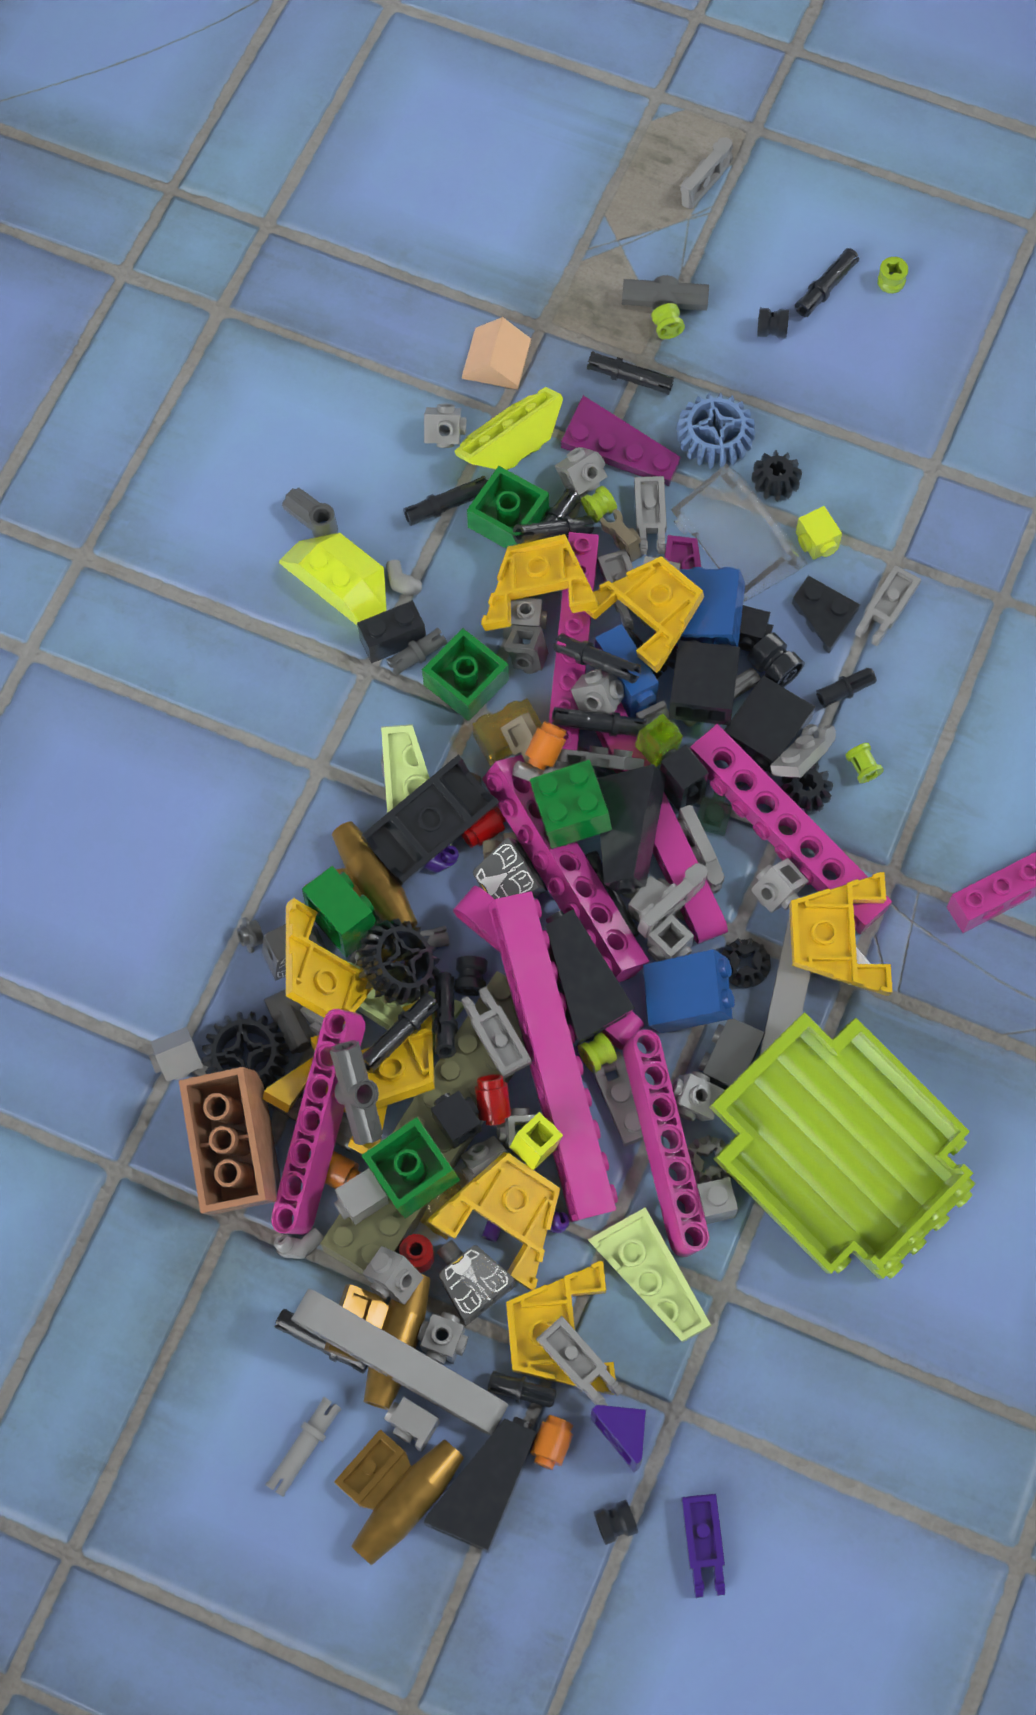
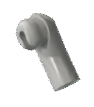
M391 560L386 563L390 586L394 591L409 596L412 594L417 595L421 592V581L403 574L399 560Z
M517 761L512 775L530 782V778L554 770H542L527 763Z
M314 1227L302 1239L288 1237L287 1234H280L275 1238L274 1246L276 1252L284 1258L303 1259L321 1244L324 1236Z

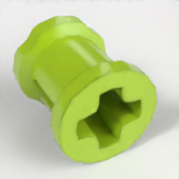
M862 743L845 754L847 761L852 762L858 773L857 780L859 783L872 781L884 771L883 767L876 763L871 754L869 743Z

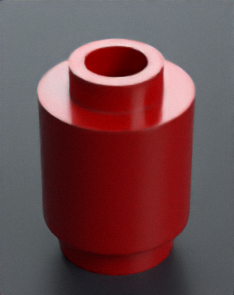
M496 807L461 836L471 848L476 845L482 846L483 841L491 840L505 830L503 823L506 822V818L501 810Z
M490 1074L477 1078L475 1095L479 1110V1120L486 1121V1125L491 1126L505 1123V1118L511 1116L508 1085L504 1082L503 1075Z
M412 1234L402 1241L399 1250L400 1255L404 1256L419 1273L430 1269L434 1262V1251L430 1240L424 1235ZM415 1249H422V1253L418 1256L411 1254Z

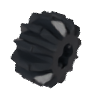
M775 450L772 457L764 453L761 460H756L754 463V472H752L751 480L752 483H755L756 493L764 492L765 500L770 495L774 496L776 502L780 500L781 495L789 499L792 496V491L797 492L799 489L802 471L798 468L799 463L797 459L789 460L790 455L788 452L783 456H779V453Z
M818 763L813 768H810L802 777L782 776L781 779L783 785L780 788L800 808H804L807 815L811 814L812 807L819 812L823 810V803L830 802L832 796L829 792L833 789V783L827 781L829 773L828 771L819 773ZM804 786H808L809 791L803 790Z

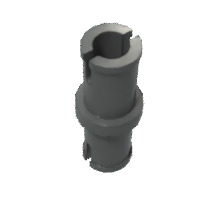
M434 629V631L416 642L412 640L408 643L409 647L388 658L386 661L389 667L394 669L392 670L393 673L398 676L399 673L419 662L421 664L426 661V656L445 646L447 640L444 635H440L442 633L440 629Z

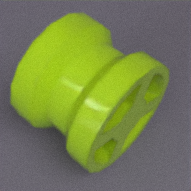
M888 257L882 261L877 278V284L882 291L894 294L904 288L908 275L906 261L899 257Z
M674 303L663 304L651 313L652 321L657 325V335L661 339L674 338L685 329L683 320L679 318V308Z
M605 486L598 487L593 495L587 494L581 498L586 514L595 523H598L603 515L607 513L612 514L613 510L617 509L614 497Z
M603 1033L595 1035L593 1041L589 1043L583 1042L578 1045L580 1057L592 1073L600 1071L601 1066L605 1063L611 1064L617 1061L616 1052L609 1039Z

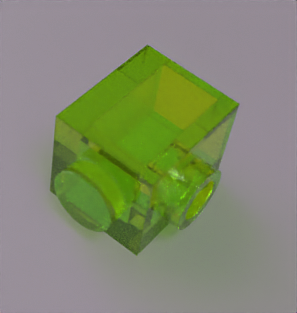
M662 713L639 731L635 746L651 764L657 767L661 764L662 757L673 748L679 749L683 735L677 726L670 722Z

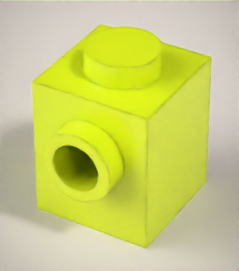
M825 506L798 518L795 533L798 536L799 545L804 552L808 551L813 560L821 556H831L838 550L842 532Z
M539 1112L516 1133L509 1148L534 1170L557 1148L563 1134Z

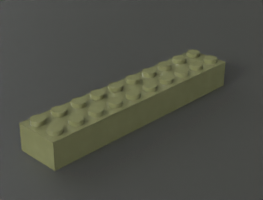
M496 971L487 985V989L497 1006L500 1005L525 1048L507 976ZM479 998L475 1007L479 1015H482L489 1010L481 998ZM467 1016L455 1035V1055L451 1058H440L434 1067L435 1089L416 1095L391 1133L393 1134L418 1117L452 1169L455 1168L461 1158L460 1155L465 1152L474 1137L453 1149L432 1118L431 1108L434 1107L433 1103L446 1093L452 1095L460 1091L464 1099L469 1096L477 1106L475 1095L477 1078L490 1074H500L473 1028L469 1016ZM514 1073L504 1078V1082L508 1084ZM388 1195L389 1204L356 1225L350 1217L344 1220L341 1214H339L321 1242L323 1251L364 1276L362 1274L381 1246L400 1254L399 1250L402 1241L407 1236L413 1234L434 1199L406 1219L397 1210Z

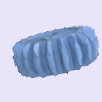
M709 392L705 400L697 396L695 403L688 402L686 410H682L677 422L676 438L678 443H681L680 448L682 452H688L687 457L689 460L697 458L698 466L703 464V462H707L710 469L714 464H719L723 469L726 462L734 466L737 458L743 460L746 451H750L755 438V422L751 418L750 409L743 410V401L735 404L733 395L728 399H723V395L720 393L717 398H713Z

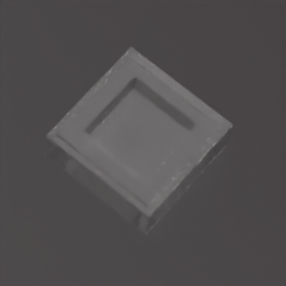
M480 1253L459 1279L486 1302L506 1278L507 1273L484 1254Z

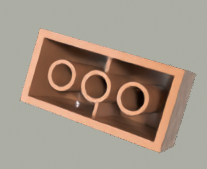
M239 1067L179 1080L200 1213L214 1215L277 1202L276 1197L281 1181L268 1103L262 1099L265 1090L257 1072L245 1067Z

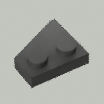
M590 746L589 752L562 749L557 761L580 763L590 759L592 766L631 770L644 767L645 759L633 758V751L614 749V754L611 755L608 754L609 748Z

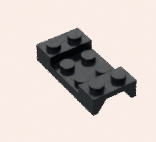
M458 754L365 831L361 839L403 886L439 853L495 809L499 801L483 788Z

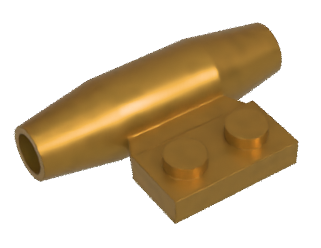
M352 821L338 826L332 832V837L345 868L336 869L338 873L345 872L354 884L352 889L359 897L365 895L374 906V912L382 921L388 920L390 922L393 919L399 918L401 923L411 921L412 929L415 928L418 922L403 887L361 839L363 832Z
M421 1274L424 1278L405 1305L393 1299L387 1305L377 1294L347 1284L345 1285L339 1305L416 1349L418 1334L423 1321H425L431 1279ZM326 1342L324 1350L352 1361H359ZM368 1367L363 1402L377 1408L389 1410L402 1385L392 1380V1376L388 1374L385 1376Z
M380 1429L334 1481L360 1507L373 1510L351 1547L372 1566L403 1540L439 1499L462 1463L463 1455L444 1439L411 1466L407 1453Z

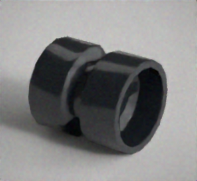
M775 632L762 638L747 656V660L758 672L765 671V677L782 687H786L791 683L805 665V662L794 651H786L787 644Z

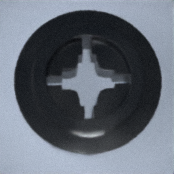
M737 938L731 944H727L722 952V955L729 960L732 973L728 977L729 982L735 986L743 988L757 986L767 978L770 972V954H768L763 944L753 941L752 938L742 940ZM753 954L751 964L754 968L746 965L737 971L741 961L738 956L747 958Z

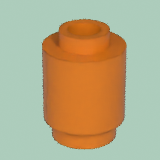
M544 721L541 727H537L525 752V755L530 757L528 763L542 770H545L547 766L554 767L566 742V739H564L566 731Z
M333 1150L325 1184L337 1189L361 1173L358 1171L359 1164Z
M548 1415L546 1422L541 1423L530 1454L535 1456L534 1463L553 1470L554 1465L562 1466L573 1438L571 1431L574 1425L559 1417Z

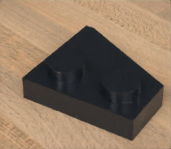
M809 575L792 600L795 609L800 615L804 616L807 626L812 633L815 631L823 642L824 650L828 653L831 652L860 606L859 603Z

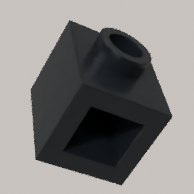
M743 605L738 643L740 649L751 651L762 638L772 633L774 625L769 624L771 612Z
M460 1091L452 1095L446 1093L433 1103L434 1107L431 1108L432 1118L453 1149L482 1131L481 1122L476 1116L479 1114V1110L469 1096L464 1099Z

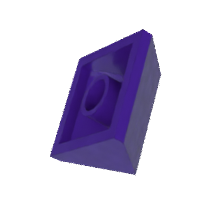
M596 1405L591 1410L590 1420L635 1473L640 1468L642 1462L646 1409Z

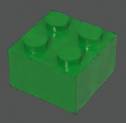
M498 466L467 509L468 528L506 549L508 546L517 545L518 543L515 542L513 536L523 535V533H513L515 525L542 522L546 516L545 512L549 508V492Z
M462 628L422 669L423 685L467 721H470L509 681V664Z
M590 759L529 779L551 849L612 830L609 813Z
M331 866L304 886L302 892L305 905L318 912L315 923L347 958L361 946L359 941L375 925L376 919L373 916L375 909L365 895L359 897L352 889L354 884L345 872L339 874Z
M418 1117L361 1155L405 1219L460 1181Z

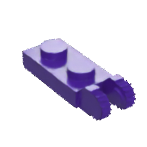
M716 1494L681 1497L689 1570L692 1569L695 1597L701 1598L704 1596L705 1588L701 1568L714 1567V1589L717 1596L725 1595L723 1574L725 1561Z

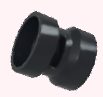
M760 307L757 337H767L769 334H772L777 338H786L789 309H779L778 311L771 312L769 308Z
M478 956L458 957L456 959V970L460 974H458V978L455 980L454 991L466 996H480L479 990L486 987L483 975L487 972L488 961Z
M626 1499L616 1503L615 1507L610 1510L602 1508L594 1511V1516L605 1545L615 1542L618 1536L626 1535L629 1537L638 1533L635 1519Z

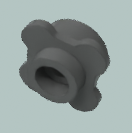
M244 917L242 918V925L237 929V935L240 944L246 946L249 953H253L254 946L263 944V933L256 920L249 922L248 918Z

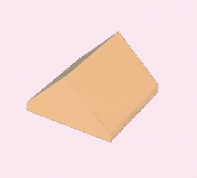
M504 317L476 327L462 379L518 390L531 338Z

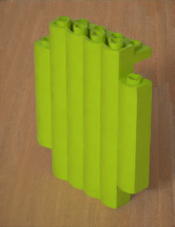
M804 1012L709 1106L736 1134L713 1159L826 1274H832L834 1270L837 1274L843 1271L852 1261L849 1255L853 1253L878 1279H884L886 1276L889 1279L893 1278L903 1268L904 1265L901 1261L909 1252L915 1255L927 1243L924 1237L932 1229L935 1231L941 1229L950 1219L947 1213L955 1205L958 1208L962 1207L973 1195L970 1190L976 1183L970 1177L974 1173L965 1164L957 1165L948 1156L949 1153L954 1156L966 1145L967 1141L964 1138L970 1131L857 1018L852 1019L831 1039Z

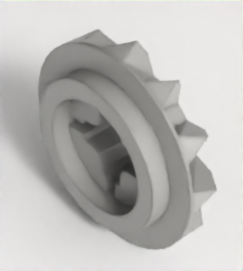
M708 1135L695 1139L687 1147L696 1184L731 1178L719 1164L717 1167L711 1165L709 1169H706L705 1173L702 1172L704 1161L700 1156L708 1157L713 1151H716V1156L727 1145L722 1138L718 1139Z

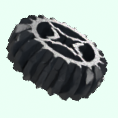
M398 918L390 922L384 920L377 924V926L374 925L359 941L361 946L355 952L361 957L355 965L363 968L359 978H366L368 981L365 989L373 987L375 989L374 998H380L384 995L385 1004L394 1001L397 1006L404 1005L405 1003L412 1004L418 1001L424 993L428 994L429 989L437 983L435 977L438 976L440 970L435 965L438 964L440 959L433 956V952L437 947L428 944L427 941L430 936H422L420 934L421 927L412 929L411 921L401 923Z
M238 1011L236 1015L237 1020L233 1022L229 1016H225L226 1025L222 1027L220 1024L215 1023L214 1029L217 1035L207 1033V1041L211 1044L202 1046L203 1053L207 1054V1056L202 1058L203 1065L208 1067L205 1073L211 1074L225 1071L221 1065L229 1064V1067H245L255 1070L258 1063L267 1061V1057H270L266 1066L257 1073L262 1081L264 1090H266V1083L269 1082L272 1085L277 1081L274 1075H285V1070L280 1065L289 1063L288 1056L284 1055L289 1051V1046L287 1043H282L285 1036L284 1032H277L279 1027L276 1022L268 1024V1018L265 1015L256 1021V1014L252 1011L249 1013L248 1019H244L242 1012ZM248 1033L260 1035L270 1044L263 1045L262 1042H251L248 1038ZM237 1036L235 1044L230 1048L224 1049V1052H222L226 1043ZM244 1043L246 1044L247 1050L250 1051V1053H248L247 1067L244 1062V1059H242L243 1051H245Z

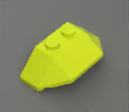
M544 387L537 394L529 395L512 404L469 434L461 442L460 446L454 450L456 456L470 464L497 469L498 466L506 470L515 467L520 460L530 453L538 451L544 443L551 439L562 405V395L550 388Z
M341 533L298 541L279 560V564L355 625L362 620L387 611L384 567Z

